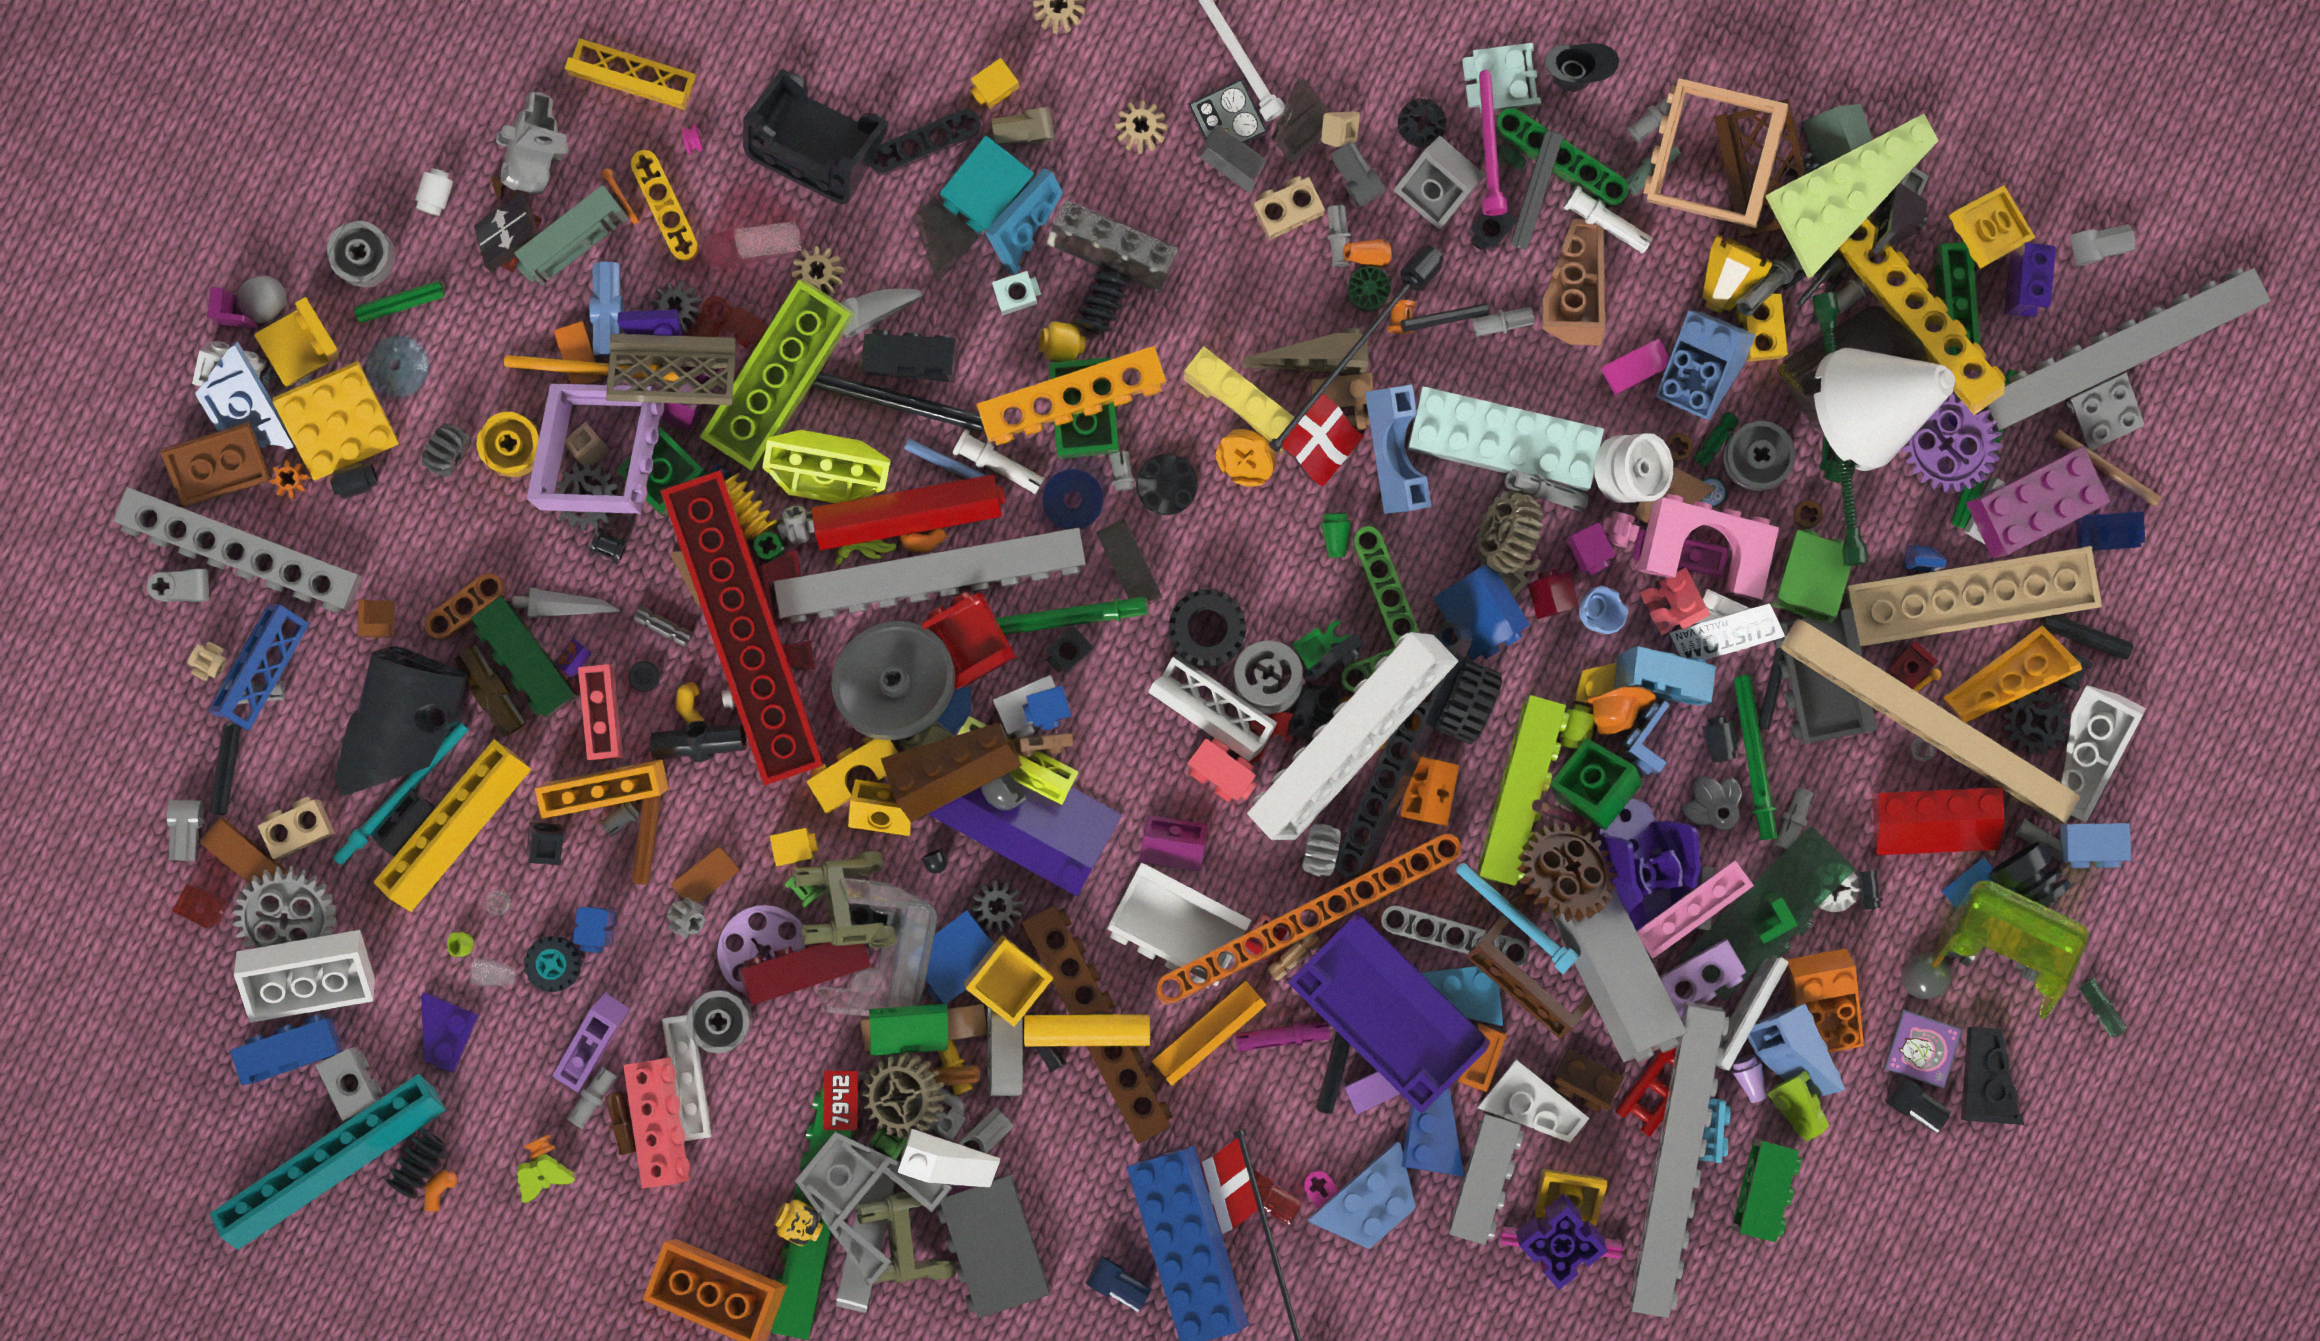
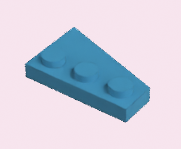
M1043 168L985 231L1008 274H1018L1021 269L1018 265L1025 251L1030 253L1035 244L1032 240L1040 225L1046 224L1063 194L1053 172Z
M1477 966L1421 972L1466 1018L1503 1026L1499 985Z

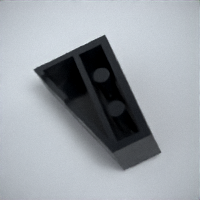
M872 330V334H864L861 371L866 375L955 383L958 344L955 338L949 336L934 335V337H923L921 334L904 332L903 335H891L890 331Z

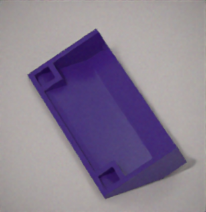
M959 726L954 736L958 735L962 726ZM1018 782L1017 784L1024 792L1026 800L1012 810H999L988 803L982 793V788L979 787L928 814L1076 896L1079 895L1122 817V814L1071 787L1061 805Z
M1358 911L1287 982L1421 1114L1486 1052L1491 1042Z

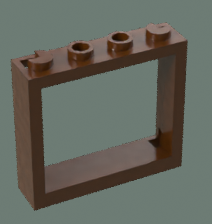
M1524 884L1510 901L1518 910L1531 895L1525 894V891L1530 887L1529 884ZM1501 912L1466 957L1557 1038L1561 1039L1576 1026L1594 1002L1589 992H1587L1570 1013L1496 948L1492 942L1510 921Z

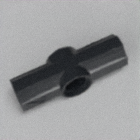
M694 721L685 725L681 730L652 732L650 736V751L652 757L656 760L689 756L691 761L703 762L711 759L715 753L745 751L747 748V736L741 723L709 727L704 721Z

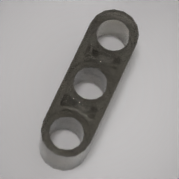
M1124 518L1096 531L1128 599L1146 596L1147 605L1162 599L1161 592Z

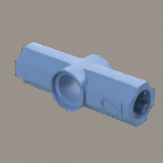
M597 262L593 263L592 268L593 296H590L589 305L590 321L593 323V355L610 357L611 334H621V327L618 325L617 317L618 312H624L623 297L620 296V263Z

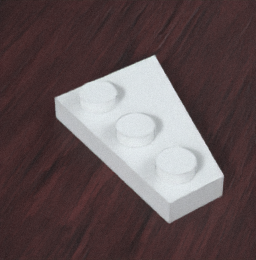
M1517 1059L1514 1060L1477 1106L1481 1110L1494 1113L1569 1143L1590 1119Z

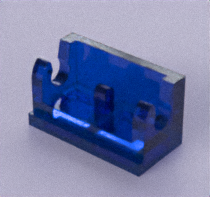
M2144 511L2085 515L2075 520L2078 548L2092 546V551L2140 548L2141 543H2145Z

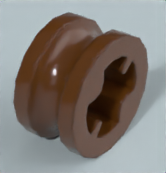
M1675 433L1665 441V444L1670 449V445L1674 444L1672 440L1678 439L1680 444L1685 443L1686 449L1682 450L1684 455L1678 456L1676 451L1670 450L1673 461L1681 462L1691 454L1693 443L1687 435Z
M1813 500L1799 503L1793 511L1794 522L1804 529L1815 527L1823 517L1821 506ZM1805 506L1808 510L1814 509L1816 515L1812 516L1815 519L1812 523L1808 519H1801L1800 514L1804 513L1801 510L1802 507Z

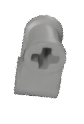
M190 569L181 570L180 572L155 573L147 581V591L151 597L163 602L210 601L208 570ZM163 580L165 583L170 584V589H166L164 594L157 590L158 586L163 585Z

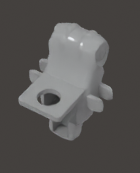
M533 91L527 94L524 107L514 117L511 126L504 125L502 131L496 134V142L506 146L505 161L501 169V182L512 190H521L529 195L544 193L550 178L551 160L561 161L563 154H568L567 136L558 133L557 122L552 116L553 100L550 96L541 92Z

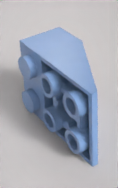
M1688 311L1655 397L1701 418L1710 420L1745 364L1756 334L1705 312Z
M1806 1004L1772 1013L1756 1021L1748 1036L1750 1044L1756 1056L1784 1081L1806 1070L1810 1076V1079L1806 1082L1810 1095L1814 1093L1821 1097L1845 1090L1841 1081V1075L1832 1062L1827 1045L1822 1040L1814 1023L1813 1015L1808 1011Z

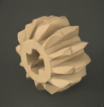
M1034 0L1033 7L1039 9L1034 14L1036 20L1044 19L1041 24L1044 30L1053 24V34H1058L1059 26H1063L1064 31L1069 33L1071 31L1069 22L1076 26H1079L1081 23L1076 15L1085 14V8L1078 6L1084 0ZM1058 2H1062L1064 5L1061 13H1055L1054 7L1057 6Z
M1140 100L1139 109L1137 110L1132 103L1127 104L1130 114L1120 111L1118 116L1124 122L1115 123V129L1123 131L1117 136L1118 141L1121 142L1129 139L1126 143V149L1129 151L1133 148L1134 144H1137L1138 154L1143 153V145L1147 144L1150 151H1154L1155 145L1152 140L1163 143L1164 137L1158 132L1167 131V125L1159 123L1165 119L1164 113L1154 115L1157 109L1155 104L1150 105L1149 109L1145 110L1144 100ZM1141 121L1146 122L1148 131L1145 133L1144 130H1142V133L1136 132V122L1139 125Z
M813 246L812 256H809L806 250L801 251L806 260L804 262L799 259L794 260V265L801 268V270L792 271V277L806 280L822 292L823 289H827L830 295L835 294L831 284L841 286L843 283L835 275L845 273L843 267H835L841 261L840 257L837 255L830 258V248H826L822 255H820L818 246ZM816 266L819 269L822 266L825 267L822 271L824 276L820 279L817 276L814 279L811 278L814 275L812 269Z

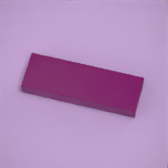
M1639 529L1631 559L1640 560L1647 529ZM1686 538L1677 569L1682 570L1686 567L1690 572L1723 578L1729 547Z

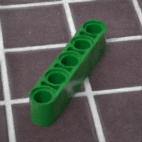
M1508 108L1503 110L1495 124L1497 136L1534 161L1537 160L1540 148L1531 147L1528 143V137L1530 135H1538L1543 140L1544 134L1548 129L1517 109ZM1512 118L1517 122L1518 128L1515 131H1507L1502 126V120ZM1562 139L1559 151H1563L1568 155L1569 163L1560 165L1555 161L1552 172L1573 186H1581L1583 192L1596 200H1603L1607 207L1620 205L1628 193L1626 180ZM1582 168L1591 169L1595 174V179L1593 181H1584L1579 175V170ZM1610 184L1616 185L1621 191L1620 197H1609L1605 192V187Z

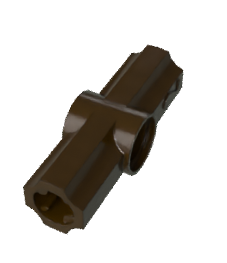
M478 645L464 650L454 658L459 669L467 673V681L471 685L470 691L484 711L487 710L503 737L516 732L527 723L519 708L510 697L511 692L507 684L497 671L494 672Z

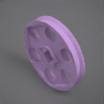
M769 905L754 906L735 915L723 929L717 950L720 969L729 984L745 994L742 982L737 981L733 976V969L738 964H744L745 960L757 957L759 954L758 946L752 941V938L762 946L771 945L770 955L772 957H775L773 951L791 946L793 951L803 948L802 940L805 937H802L803 924L800 920L785 909ZM757 912L762 913L767 919L765 928L760 931L753 930L749 924L750 916ZM784 922H791L796 927V935L790 940H785L779 935V927ZM731 934H739L743 938L744 945L737 952L729 950L726 945V940Z

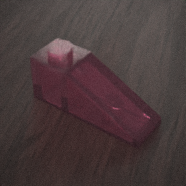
M797 221L733 229L703 236L709 265L714 272L803 251Z

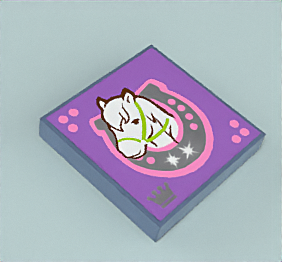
M1902 1009L1883 1068L1944 1088L1963 1029Z

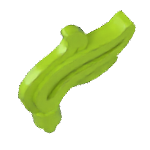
M881 540L841 546L836 552L838 557L835 563L840 565L842 560H847L851 551L859 550L867 558L878 560L881 559V555H876L875 552L888 554L895 551L897 546L896 544H887Z

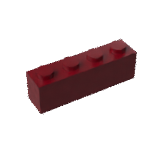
M831 942L804 945L803 948L794 951L791 946L773 951L775 957L763 960L762 955L744 961L745 966L738 968V972L748 1004L755 1005L869 968L871 964L864 944L835 946Z

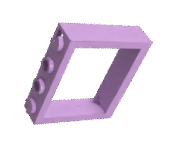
M550 384L527 500L539 510L641 514L642 505L647 498L646 485L648 475L653 468L652 454L654 445L658 442V424L660 416L664 412V403L606 401L607 385ZM617 385L614 387V390H628L631 386ZM652 386L646 388L649 391L657 392ZM572 405L641 406L624 496L554 494Z

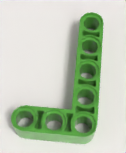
M1370 526L1358 530L1354 536L1353 546L1393 649L1351 664L1341 673L1340 682L1342 687L1350 693H1354L1355 687H1351L1346 681V675L1349 671H1359L1363 676V680L1369 679L1375 672L1376 662L1385 656L1389 657L1396 649L1395 644L1402 636L1395 634L1393 631L1394 621L1399 619L1405 620L1409 624V634L1410 632L1419 633L1383 538L1376 528ZM1366 533L1373 535L1376 539V546L1369 550L1364 549L1359 544V537ZM1375 562L1383 563L1387 568V575L1383 578H1375L1370 571L1371 565ZM1385 591H1393L1397 594L1398 604L1396 606L1387 607L1383 604L1381 597Z

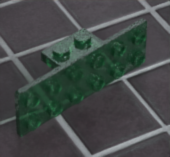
M1809 826L1752 883L1754 886L1739 896L1711 925V930H1706L1681 955V959L1685 962L1727 937L1746 969V973L1741 975L1744 980L1729 989L1724 985L1715 990V993L1721 999L1726 1000L1767 958L1771 959L1774 955L1780 958L1791 947L1788 941L1796 933L1802 936L1813 925V922L1810 920L1814 916L1812 913L1855 870L1854 866L1814 827ZM1775 890L1784 899L1798 926L1764 944L1757 936L1753 927L1774 916L1764 896ZM1708 965L1702 970V976L1707 981H1714L1720 975L1719 968L1714 965Z

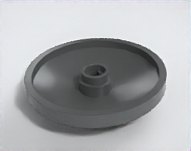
M906 621L884 622L859 633L840 653L832 674L833 698L841 715L858 732L881 740L907 738L931 726L947 708L955 687L954 663L944 643L929 629L924 630L921 625Z

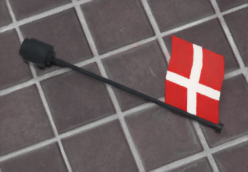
M1426 245L1415 252L1400 271L1402 282L1404 283L1401 290L1280 436L1270 441L1269 447L1276 452L1281 448L1294 458L1305 475L1315 484L1324 487L1365 436L1353 428L1339 406L1324 395L1323 392L1409 289L1425 290L1440 272L1444 257L1435 247Z
M1245 1128L1233 1132L1235 1140L1213 1157L1200 1163L1221 1234H1224L1234 1229L1257 1210L1259 1211L1295 1341H1301L1244 1139V1135L1247 1134Z

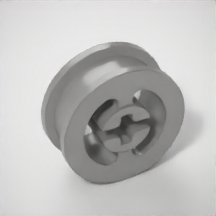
M1260 641L1248 646L1239 655L1235 663L1234 681L1236 693L1240 698L1264 714H1275L1288 709L1296 702L1302 690V665L1299 657L1290 647L1277 641ZM1259 663V670L1257 668L1254 670L1255 685H1250L1246 676L1249 670ZM1285 669L1289 672L1291 679L1287 686L1278 692V685L1282 687V670Z

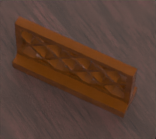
M1790 99L1777 102L1788 104V112L1781 137L1791 142L1792 150L1786 160L1776 155L1775 158L1781 161L1783 165L1774 179L1770 177L1769 181L1772 183L1767 189L1766 195L1773 192L1776 185L1780 188L1785 186L1779 180L1788 166L1797 171L1798 178L1806 175ZM1747 109L1729 115L1722 114L1714 117L1734 212L1746 215L1752 192V184L1759 166L1758 164L1755 168L1747 163L1746 153L1752 144L1763 150V146L1754 140L1763 126L1769 128V124L1766 121L1770 113ZM1764 113L1761 119L1755 116ZM1751 117L1759 122L1750 138L1740 132L1739 119ZM1787 127L1789 136L1784 133ZM1742 138L1747 141L1745 146H1743ZM1793 158L1795 159L1796 166L1790 163ZM1748 168H1750L1751 170L1754 171V172L1752 173L1751 177H1750L1749 169H1748ZM1765 197L1763 206L1766 204L1767 206L1771 207ZM1776 217L1771 224L1763 226L1758 221L1757 228L1737 224L1739 236L1747 239L1782 228Z

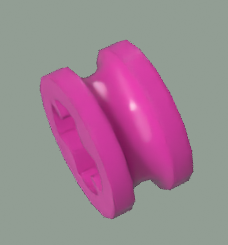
M693 124L691 129L681 127L687 154H692L694 149H697L699 152L703 151L697 125Z

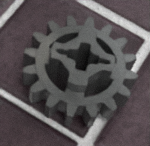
M586 463L582 471L577 465H573L574 473L571 475L563 471L562 474L565 481H557L556 485L560 488V491L554 494H567L573 482L575 487L571 494L583 495L584 487L587 492L593 495L615 496L613 492L617 491L619 486L617 484H609L613 478L610 473L602 477V467L598 466L593 472L591 465ZM586 477L595 478L603 485L593 487L589 485ZM563 511L559 517L562 521L571 518L569 526L575 528L580 523L581 530L587 531L589 524H592L597 530L600 520L606 523L610 522L607 516L609 512H584L586 517H579L571 511Z

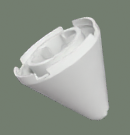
M1844 348L1826 355L1820 362L1815 378H1821V392L1814 394V400L1821 428L1836 454L1843 461L1851 459L1858 465H1855V469L1870 471L1888 464L1953 392L1955 377L1943 365L1854 348Z

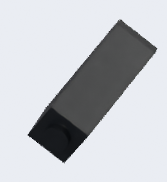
M1899 183L1879 204L1872 252L1879 254L1906 239L1915 229L1917 231L1920 230L1928 218L1926 214L1928 201Z

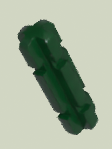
M1730 412L1724 413L1719 420L1720 424L1714 427L1702 444L1703 448H1699L1693 457V460L1699 466L1706 468L1713 459L1712 455H1716L1730 435L1729 431H1733L1739 419Z

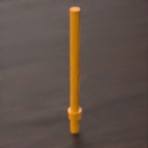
M506 355L504 358V366L510 368L608 376L609 369L608 363ZM656 364L648 366L655 372L661 369L660 365ZM617 365V366L620 367L622 370L625 371L626 369L630 368L632 365ZM639 371L631 377L644 380L648 376ZM670 372L663 378L666 381L674 382L680 377Z

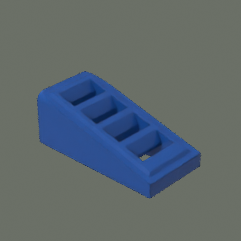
M1908 545L1905 548L1903 568L1906 570L1935 572L1946 566V559L1933 547Z

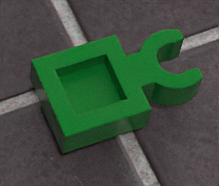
M1339 620L1333 621L1328 626L1325 634H1322L1317 627L1292 644V647L1308 671L1332 649L1331 645H1338L1350 637L1348 634L1341 638L1334 636L1333 630L1341 624Z

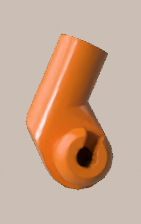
M939 528L933 529L927 535L918 533L901 535L900 541L906 550L924 554L930 552L948 536Z
M438 1171L426 1183L424 1211H440V1194L447 1187L454 1188L457 1184V1175L453 1171Z

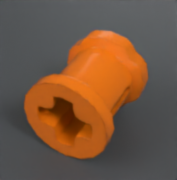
M1400 300L1391 310L1390 326H1387L1388 333L1414 334V330L1403 332L1400 323L1401 320L1412 318V310L1416 305L1415 301Z

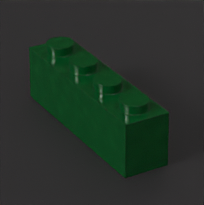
M499 596L471 617L476 624L472 627L473 631L482 642L488 640L494 648L490 652L501 667L504 665L508 667L512 673L509 676L510 681L519 692L523 689L531 698L527 703L537 716L543 714L544 717L550 718L578 697V694L505 597Z

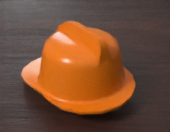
M1627 686L1591 697L1587 703L1593 708V717L1597 724L1598 733L1606 735L1630 730L1635 723L1638 713L1652 706L1656 701V696L1651 690L1646 688Z

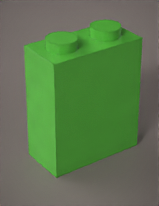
M1809 529L1797 530L1790 539L1771 606L1830 625L1837 617L1851 566H1844L1842 549L1844 541L1840 539L1828 540L1819 537V533Z

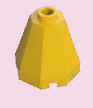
M1716 234L1711 244L1702 298L1707 300L1705 306L1718 313H1722L1723 309L1731 311L1737 305V300L1746 294L1756 282L1764 278L1772 266V260L1766 257L1763 263L1759 259L1761 256L1759 252L1727 237L1725 243L1721 242L1722 235Z

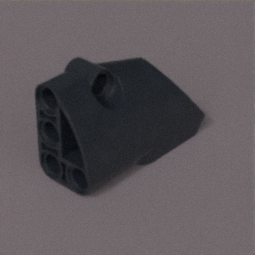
M390 646L371 652L358 710L351 715L348 721L334 777L343 795L346 796L429 767L450 728L457 726L462 721L463 710L459 703L462 701L468 677L467 673L403 647ZM441 710L445 715V720L442 718Z

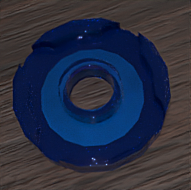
M1078 469L1064 470L1054 475L1046 484L1042 495L1043 509L1048 519L1057 527L1065 530L1074 528L1082 530L1092 525L1100 516L1104 504L1103 492L1098 481L1088 472ZM1073 491L1078 492L1082 497L1080 506L1074 509L1067 507L1064 503L1065 495Z

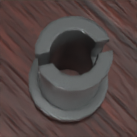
M632 801L620 803V807L599 821L601 827L610 837H613L616 832L629 822L637 821L640 811Z

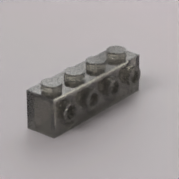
M1065 200L1057 215L1047 242L1052 247L1096 266L1113 271L1126 279L1159 293L1172 269L1179 249L1068 200Z

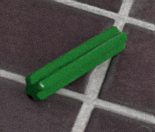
M435 281L356 306L354 311L358 322L364 323L443 298L445 292L441 282Z

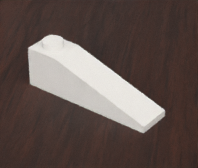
M2088 685L2072 712L2062 784L2080 796V800L2071 815L2085 823L2146 708L2118 694Z

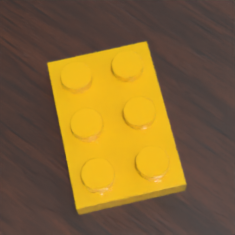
M2005 185L1949 215L1954 229L1962 237L1969 249L1970 256L1977 262L1980 269L2012 252L2025 242L2028 243L2036 238Z

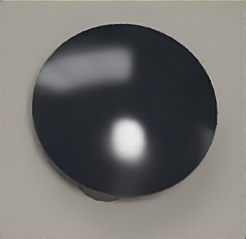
M1172 454L1157 455L1146 461L1139 470L1136 480L1137 494L1143 505L1150 511L1160 515H1174L1184 511L1193 502L1198 487L1196 474L1189 461Z

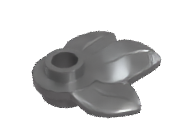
M1698 776L1694 783V793L1697 800L1682 806L1684 815L1698 826L1712 824L1719 830H1729L1735 827L1740 818L1737 805L1742 797L1741 787L1733 777H1729L1720 785L1711 777ZM1726 809L1730 812V815L1726 819H1721L1718 816L1719 811Z

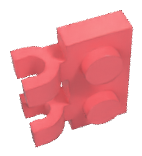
M1686 567L1678 571L1676 577L1665 578L1659 581L1662 587L1659 590L1648 588L1640 592L1642 600L1647 605L1650 611L1649 614L1661 635L1668 633L1678 624L1681 625L1682 629H1685L1711 615ZM1668 604H1670V606H1671V609H1669V610L1666 609V608H1663L1664 606H1666V605H1668Z

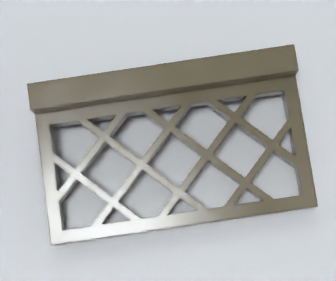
M611 334L606 401L732 405L736 365V338ZM656 364L664 367L655 372L648 366ZM617 365H633V366H631L630 368H628V369H626V370L624 371V370H622L620 367H618ZM680 367H696V368H694L693 370H691V371H689L688 373H686V372L683 371ZM711 368H727V369L724 370V371H722L721 373L717 374V373H716L715 371H713ZM642 371L648 377L641 382H637L631 376ZM673 372L680 378L669 383L663 377ZM704 373L711 379L701 385L694 378ZM623 381L631 386L628 390H614V387ZM655 382L663 388L658 392L646 389ZM686 383L694 388L690 393L678 390V388ZM718 384L726 390V394H713L709 390Z

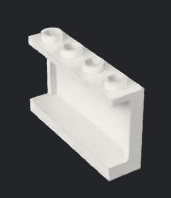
M1141 863L1107 929L1112 931L1110 938L1124 945L1128 941L1139 945L1137 952L1154 960L1156 955L1167 960L1165 966L1174 971L1243 936L1251 920ZM1227 953L1220 954L1217 958L1219 966L1226 969L1232 956ZM1195 967L1190 970V973L1194 974L1192 981L1203 983L1206 980V973L1202 968ZM1220 981L1214 983L1213 985L1218 986Z

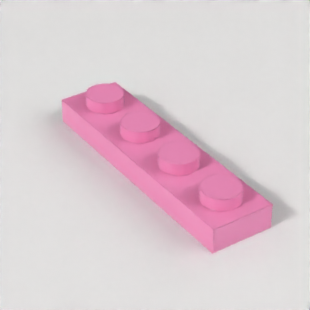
M1736 860L1731 862L1636 931L1651 959L1655 958L1754 885Z

